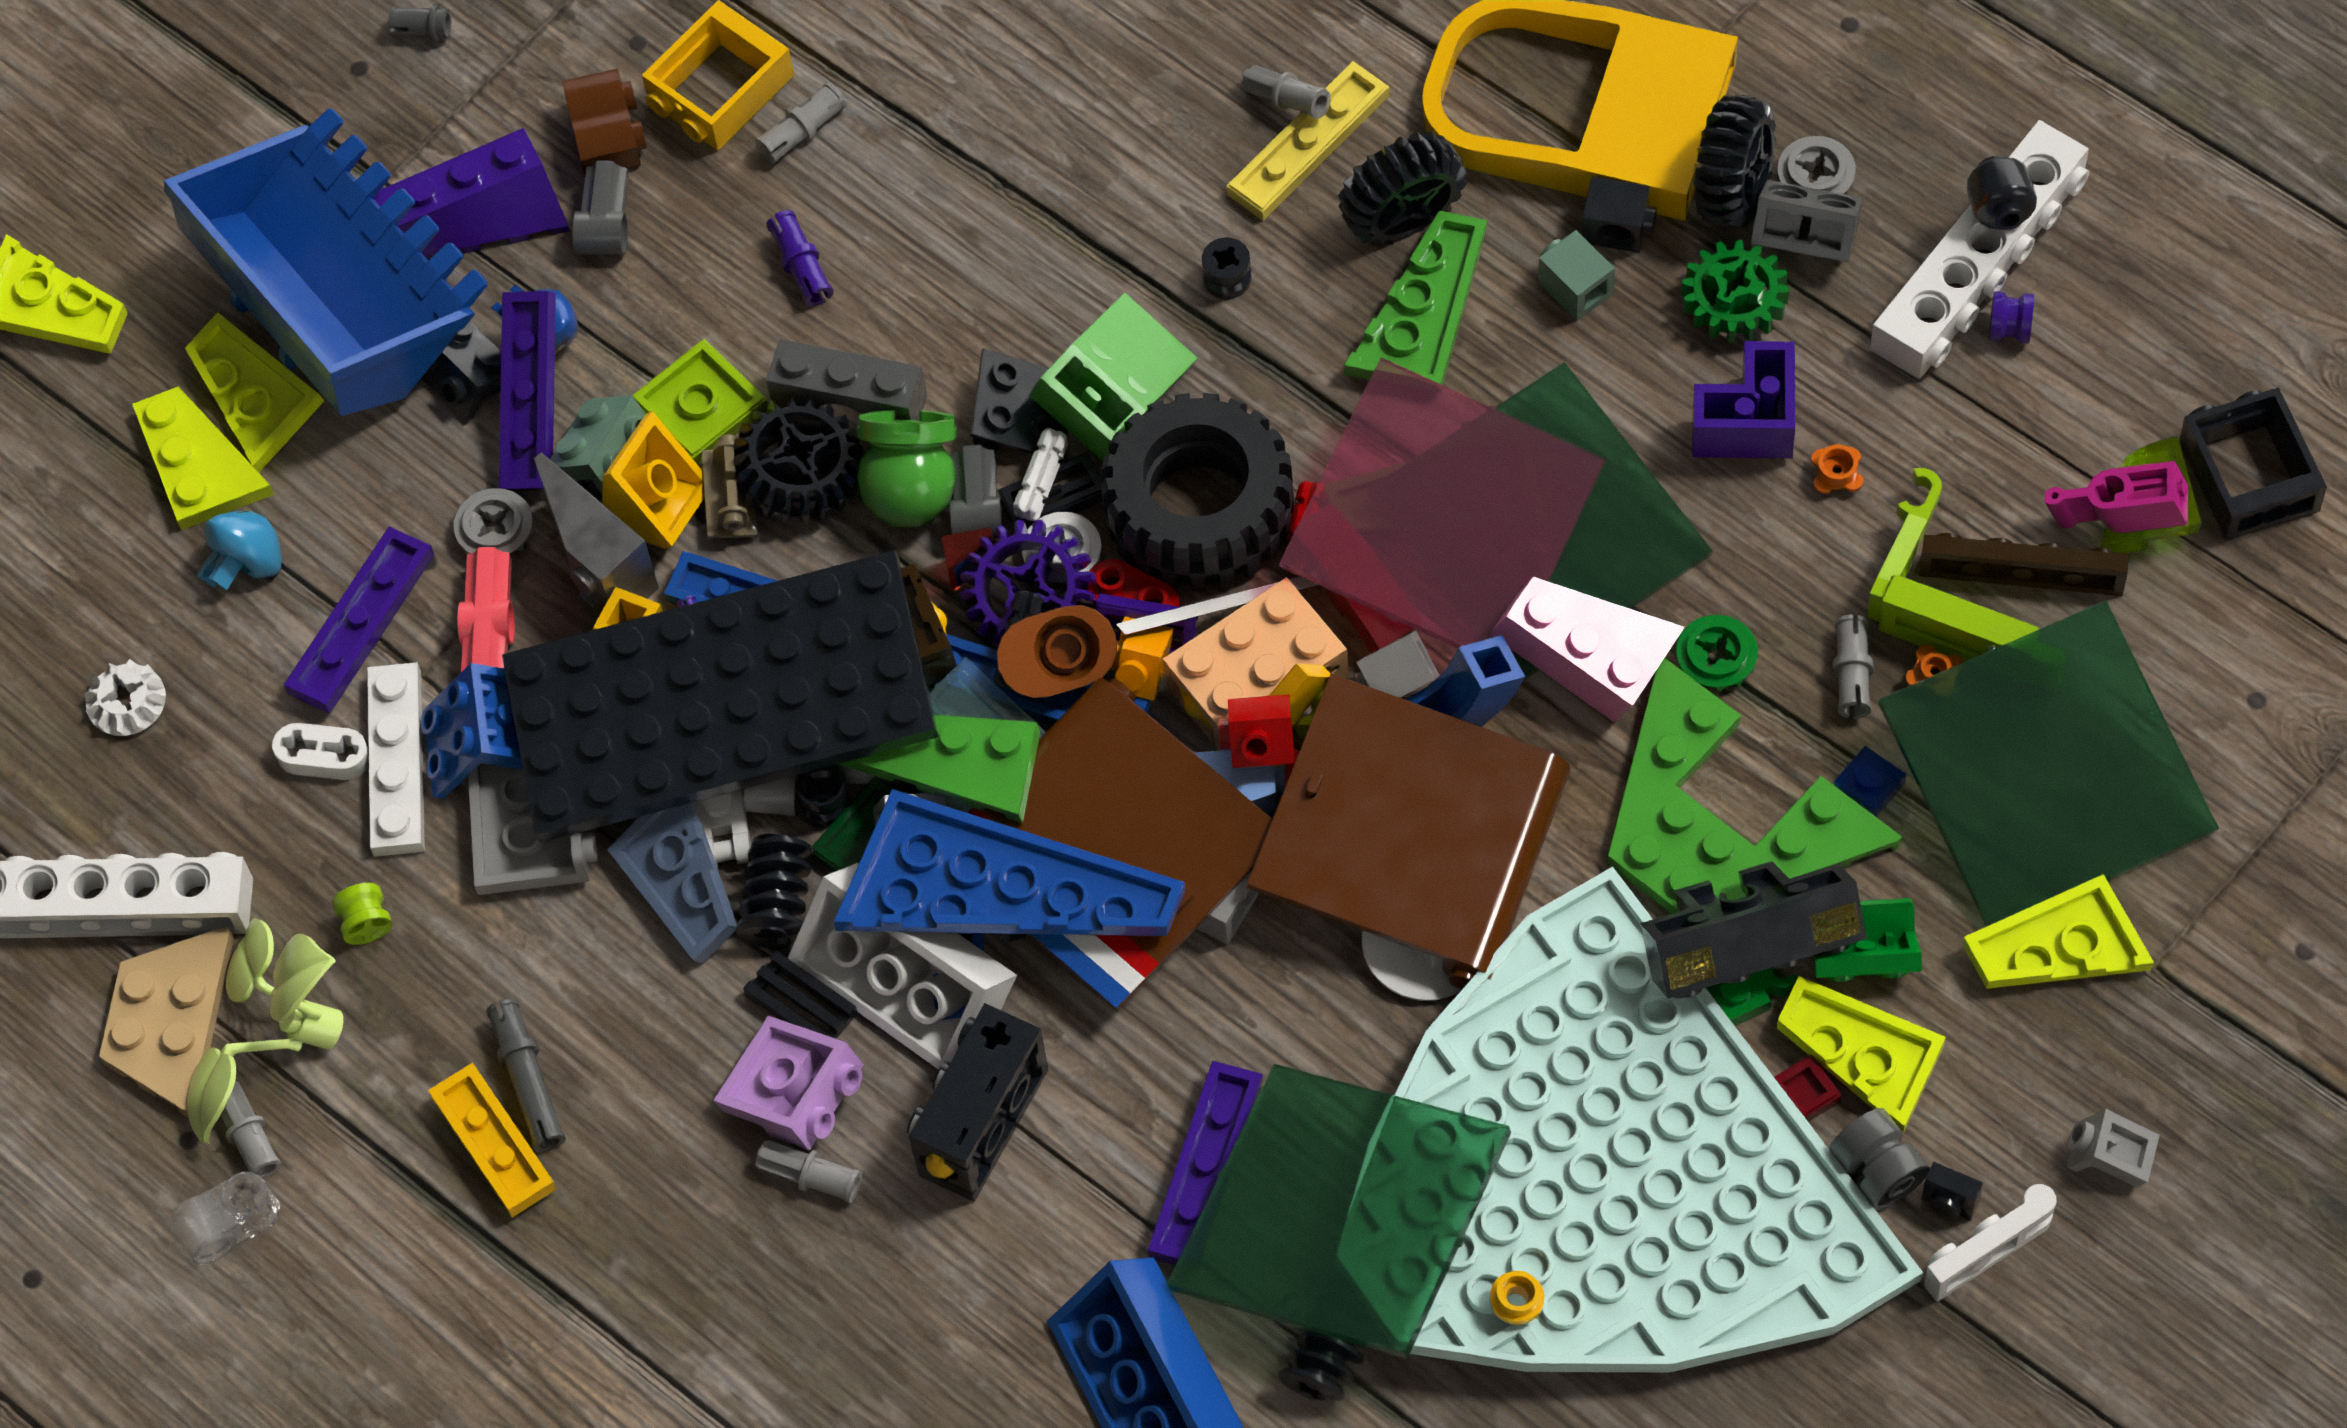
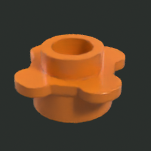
M1834 444L1825 449L1816 450L1811 457V463L1816 467L1817 477L1814 479V488L1822 494H1829L1832 490L1846 489L1849 492L1860 490L1864 482L1863 477L1858 473V463L1861 460L1860 452L1853 447L1841 444ZM1840 468L1842 472L1834 473L1833 469Z
M1932 645L1920 646L1916 651L1917 662L1914 668L1906 673L1907 685L1912 689H1917L1919 693L1929 698H1950L1954 694L1956 676L1964 671V660L1956 654L1948 656L1937 652ZM1935 668L1938 669L1940 673L1938 675H1933L1930 671Z

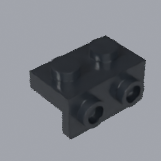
M469 321L464 329L459 330L422 376L421 380L463 421L471 420L475 416L481 398L501 392V351Z

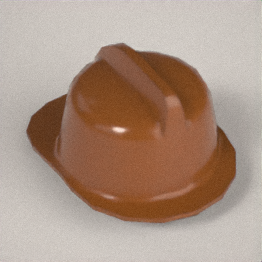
M1082 605L1065 606L1030 616L1011 625L1001 637L996 653L998 670L1009 687L1018 694L1031 698L1049 697L1087 686L1102 678L1112 667L1117 652L1116 634L1109 620L1101 613Z

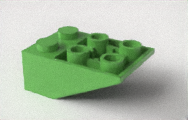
M1124 293L1040 377L1029 396L1103 462V458L1109 454L1108 445L1115 433L1121 431L1126 434L1124 422L1135 413L1139 412L1141 416L1147 414V405L1160 400L1198 358L1129 295Z

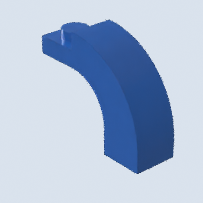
M1503 635L1458 647L1446 670L1435 681L1404 700L1482 727L1512 699L1523 682L1525 675Z

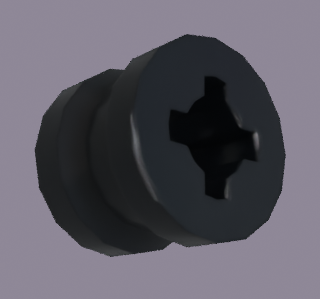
M1225 237L1210 242L1204 248L1202 254L1204 286L1215 297L1233 299L1243 295L1250 287L1252 281L1250 253L1244 243L1238 239ZM1230 262L1229 266H1225L1223 268H1219L1218 266L1223 263Z

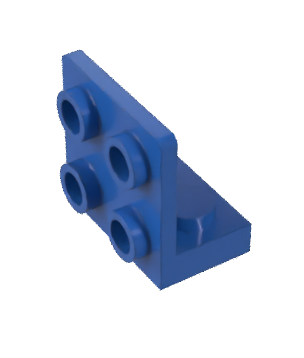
M470 663L425 707L421 717V729L426 734L428 750L426 771L431 779L433 797L446 798L481 763L523 770L505 669Z

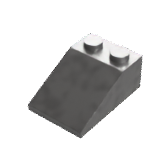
M542 452L538 454L534 460L572 569L570 577L578 586L580 592L577 599L581 606L592 617L598 619L615 587L648 599L659 587L645 540Z

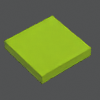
M705 339L701 340L632 395L645 414L651 411L655 413L697 465L702 462V450H713L714 445L717 444L718 437L730 434L735 436L742 423H751V415H753L754 410L763 413L769 405L767 398Z

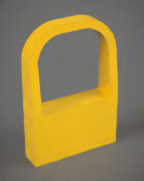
M1481 0L1458 14L1441 36L1423 88L1424 126L1427 133L1433 132L1436 136H1443L1448 143L1452 144L1463 160L1465 168L1583 197L1588 196L1592 176L1650 186L1649 205L1657 207L1658 215L1685 221L1695 192L1693 180L1696 168L1694 165L1697 162V148L1700 146L1702 139L1701 131L1706 127L1707 116L1712 113L1713 106L1727 93L1736 66L1738 37L1612 7L1574 1ZM1501 28H1517L1612 50L1580 149L1577 152L1559 148L1478 136L1465 132L1455 126L1444 113L1442 101L1457 58L1463 48L1471 40L1485 32Z

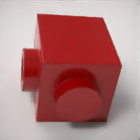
M1290 694L1228 699V718L1218 719L1220 748L1221 750L1231 749L1232 768L1295 764Z

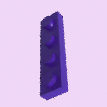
M550 291L502 292L500 489L510 491L544 490L534 458L541 452L549 459L553 455L556 293Z
M390 526L387 528L284 683L287 694L329 714L331 713L434 557L431 545Z
M1212 1060L1148 1248L1149 1258L1154 1257L1158 1261L1198 1272L1201 1271L1263 1085V1074Z

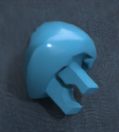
M233 511L216 515L205 523V539L208 548L212 552L197 574V577L209 586L216 587L218 585L222 589L227 590L239 570L245 572L253 579L276 576L280 572L282 563L280 543L276 530L265 516L253 511Z

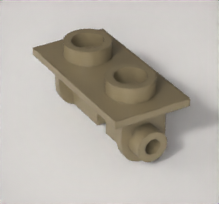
M730 434L718 437L717 444L714 445L713 450H702L707 539L757 537L756 508H750L746 502V494H739L737 490L733 461L734 441L737 437Z

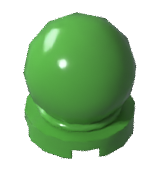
M895 410L860 414L857 438L868 441L871 444L860 459L857 482L863 503L875 518L892 527H921L938 518L949 505L957 480L953 459L942 446L945 442L957 438L954 415L944 412L919 410V420H895Z

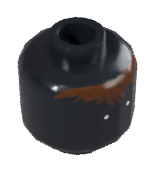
M2002 155L1986 158L1978 164L1967 179V192L1973 213L1978 222L1987 228L1998 230L2017 228L2030 218L2036 209L2037 195L2030 172L2023 162L2015 158Z

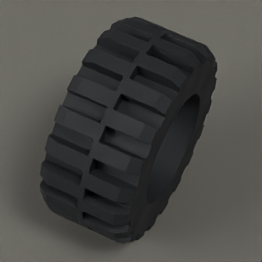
M1204 392L1203 398H1190V394L1185 393L1175 395L1174 402L1164 404L1163 400L1160 399L1147 405V414L1141 416L1139 412L1135 413L1124 422L1126 434L1121 431L1115 433L1108 445L1109 454L1103 458L1101 468V490L1107 530L1111 541L1117 543L1118 553L1127 563L1132 564L1136 561L1137 569L1153 577L1156 575L1161 576L1163 582L1175 589L1179 588L1180 583L1191 584V591L1206 590V584L1219 582L1220 588L1235 584V576L1242 573L1246 578H1249L1261 570L1260 559L1263 558L1266 561H1270L1280 550V540L1287 538L1291 514L1294 508L1291 460L1290 455L1285 452V441L1278 430L1270 429L1269 419L1256 410L1251 414L1247 413V404L1235 398H1230L1229 402L1226 403L1220 401L1219 394ZM1198 466L1223 470L1234 476L1244 486L1242 493L1231 505L1217 513L1200 517H1188L1172 513L1161 507L1151 497L1157 486L1168 476L1177 471Z

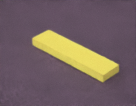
M1352 61L1325 88L1331 95L1330 106L1326 114L1319 119H1315L1303 112L1296 116L1226 185L1227 195L1264 221L1390 96L1388 85Z

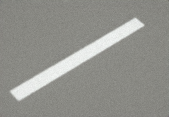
M1314 573L1289 579L1297 590L1321 584ZM1277 583L1121 622L1116 625L1126 635L1250 602Z

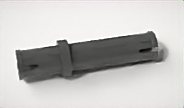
M514 998L500 1000L499 1003L502 1011H498L495 1003L486 1009V1014L491 1021L500 1047L496 1052L499 1063L507 1067L532 1139L534 1151L544 1152L552 1150L549 1139H553L558 1147L565 1142L566 1137L561 1130L536 1059L539 1053L536 1040L528 1036L519 1010L518 1001Z

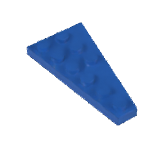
M892 789L834 919L835 931L1167 936L1185 894V882Z

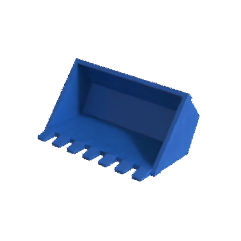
M330 108L310 126H300L164 180V192L171 200L180 231L231 288L229 301L239 312L243 313L249 309L281 346L279 359L291 370L298 366L338 414L344 416L405 399L459 330L464 329L474 317L475 313L470 307L488 286V282L477 270H471L454 288L448 284L446 279L463 259L461 251L453 243H447L429 261L424 257L422 251L438 233L439 227L429 216H422L405 234L401 231L398 224L413 207L415 200L405 189H398L382 206L377 204L374 197L390 179L391 173L381 162H374L357 180L353 177L350 171L367 151V146L358 136L351 135L333 153L326 145L343 125V119L334 109Z

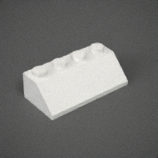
M856 863L823 876L788 959L854 1004L858 1013L937 1069H939L944 1061L951 1062L960 1047L957 1041L966 1020L969 1017L976 1018L984 1003L1001 1010L1017 975L958 933L835 931L834 919L859 864ZM934 995L938 1002V1010L934 1005ZM966 1006L961 1018L941 1020Z

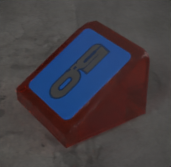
M987 527L941 537L952 591L965 584L961 579L962 572H977L978 568L971 564L967 557L969 553H976L982 558L987 551L980 545L979 540L982 537H986L994 545L991 528Z

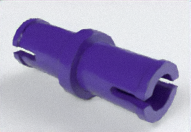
M785 210L776 213L775 217L780 225H777L775 220L770 218L766 223V227L772 234L782 254L780 263L784 271L792 274L807 306L812 307L824 303L825 300L820 292L823 291L825 297L830 299L834 290L828 283L817 261L819 259V252L813 243H808L793 211Z

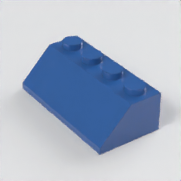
M1154 1257L1109 1261L1047 1320L1102 1428H1244Z

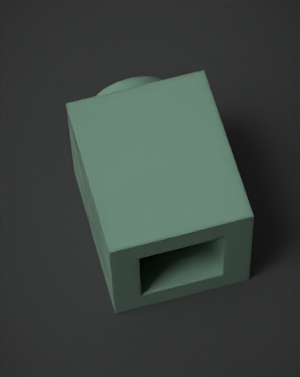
M1577 230L1563 240L1556 239L1552 241L1542 251L1539 257L1538 283L1576 321L1614 294L1615 268Z

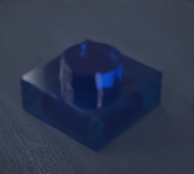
M1864 746L1834 781V786L1877 817L1905 784L1907 774L1867 746Z

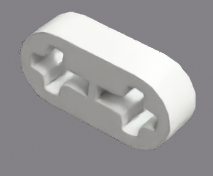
M292 723L282 727L275 734L272 741V749L280 767L294 775L352 780L361 776L369 767L368 746L364 737L353 729ZM298 741H304L307 749H299L297 756L291 757L288 749L295 748ZM352 746L356 754L348 755L346 762H340L337 754H344L346 748Z

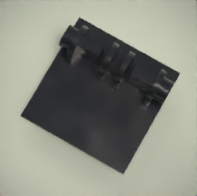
M982 349L970 434L973 437L974 445H981L985 449L994 450V455L996 454V449L1002 445L1033 454L1034 451L1039 449L1037 443L1042 431L1051 428L1067 435L1068 430L1029 396L1040 377L1049 369L1048 367L988 349ZM1065 454L1063 456V459L1058 460V462L1064 461Z

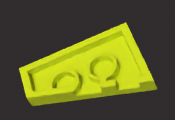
M6 234L0 247V330L111 354L128 315L124 304L80 277L73 278L56 268L53 261L41 254L38 256L24 249L19 241Z
M218 312L185 347L207 388L226 417L225 419L245 450L251 465L259 473L324 402L319 393Z
M179 387L132 404L181 530L210 520L216 515L231 512L274 495L271 485Z
M2104 874L1964 936L1962 946L1986 989L2151 971L2154 965L2151 956Z
M1798 976L1777 1022L1778 1030L1808 1055L1812 1054L1822 1067L1872 1109L1884 1108L1902 1130L1903 1134L1942 1052L1946 1039L1945 1036Z

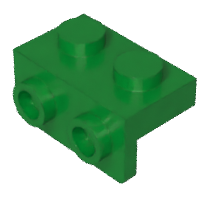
M1911 898L1860 901L1867 939L1851 943L1847 950L1839 953L1829 954L1821 952L1810 956L1816 978H1826L1836 982L1848 981L1858 975L1878 974L1884 978H1900L1907 975L1908 972H1922V952L1915 933V907ZM1842 906L1810 915L1811 923L1815 924L1843 915Z

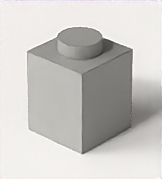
M1416 630L1356 662L1361 670L1355 674L1357 683L1399 698L1440 676Z

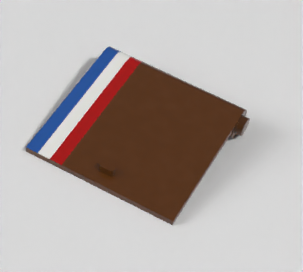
M1099 678L1039 739L1023 824L1006 819L1003 813L984 808L983 811L971 808L967 813L1185 882V894L1167 936L1028 934L1112 1008L1118 1011L1252 872L1273 819L1135 704L1133 693L1121 681L1113 678L1108 682L1103 678Z

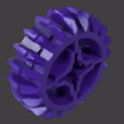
M1016 520L1014 524L1015 535L1010 536L1007 530L1000 525L996 527V534L1000 539L999 542L993 545L986 537H982L979 540L980 545L987 551L983 558L976 553L968 554L967 560L978 569L977 572H962L961 579L969 585H975V588L964 590L960 593V597L964 603L977 604L969 608L965 615L970 622L982 620L976 630L982 638L990 636L995 632L992 641L995 648L998 649L1001 637L1005 634L1009 617H1014V612L1011 608L1015 593L1020 591L1010 578L1020 583L1022 581L1025 583L1034 581L1045 594L1043 596L1036 592L1043 600L1042 607L1050 610L1080 605V603L1092 604L1096 602L1094 593L1082 589V587L1096 583V575L1088 571L1080 572L1091 563V558L1087 553L1074 556L1080 547V542L1075 537H1072L1062 543L1065 533L1062 527L1056 525L1045 537L1046 524L1043 520L1035 521L1031 534H1028L1023 520ZM1039 550L1037 555L1032 554L1026 564L1020 567L1001 565L1008 557L1020 551ZM1054 556L1062 561L1066 569L1068 582L1065 597L1049 588L1048 579L1053 570L1049 565ZM992 578L1008 587L1009 595L1004 605L1007 611L1003 619L997 617L991 604L990 586Z

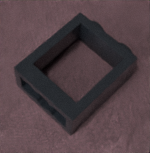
M2279 387L2265 392L2260 390L2249 391L2238 397L2236 401L2216 407L2214 405H2204L2184 417L2179 443L2226 541L2320 512L2327 486ZM2266 426L2291 479L2231 497L2207 444Z

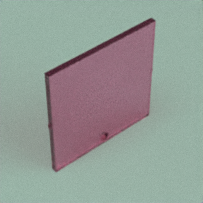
M1381 357L1291 538L1279 567L1387 616L1392 622H1401L1457 649L1460 646L1493 638L1490 633L1508 606L1532 577L1549 582L1600 474L1605 459L1498 411L1495 406L1484 405Z

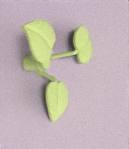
M252 919L245 936L236 947L226 975L228 997L233 1002L244 1003L252 994L254 987L271 996L270 1015L272 1019L279 1021L280 1030L286 1032L288 1038L226 1044L222 1051L211 1047L205 1052L195 1068L187 1094L189 1121L194 1133L201 1142L210 1144V1132L223 1112L234 1088L236 1063L233 1056L235 1054L277 1049H290L299 1052L303 1043L330 1050L337 1043L343 1028L342 1012L335 1008L304 1000L331 965L336 962L311 937L304 934H296L286 944L274 969L273 981L275 987L267 984L262 976L270 965L274 952L273 935L269 926L263 920Z

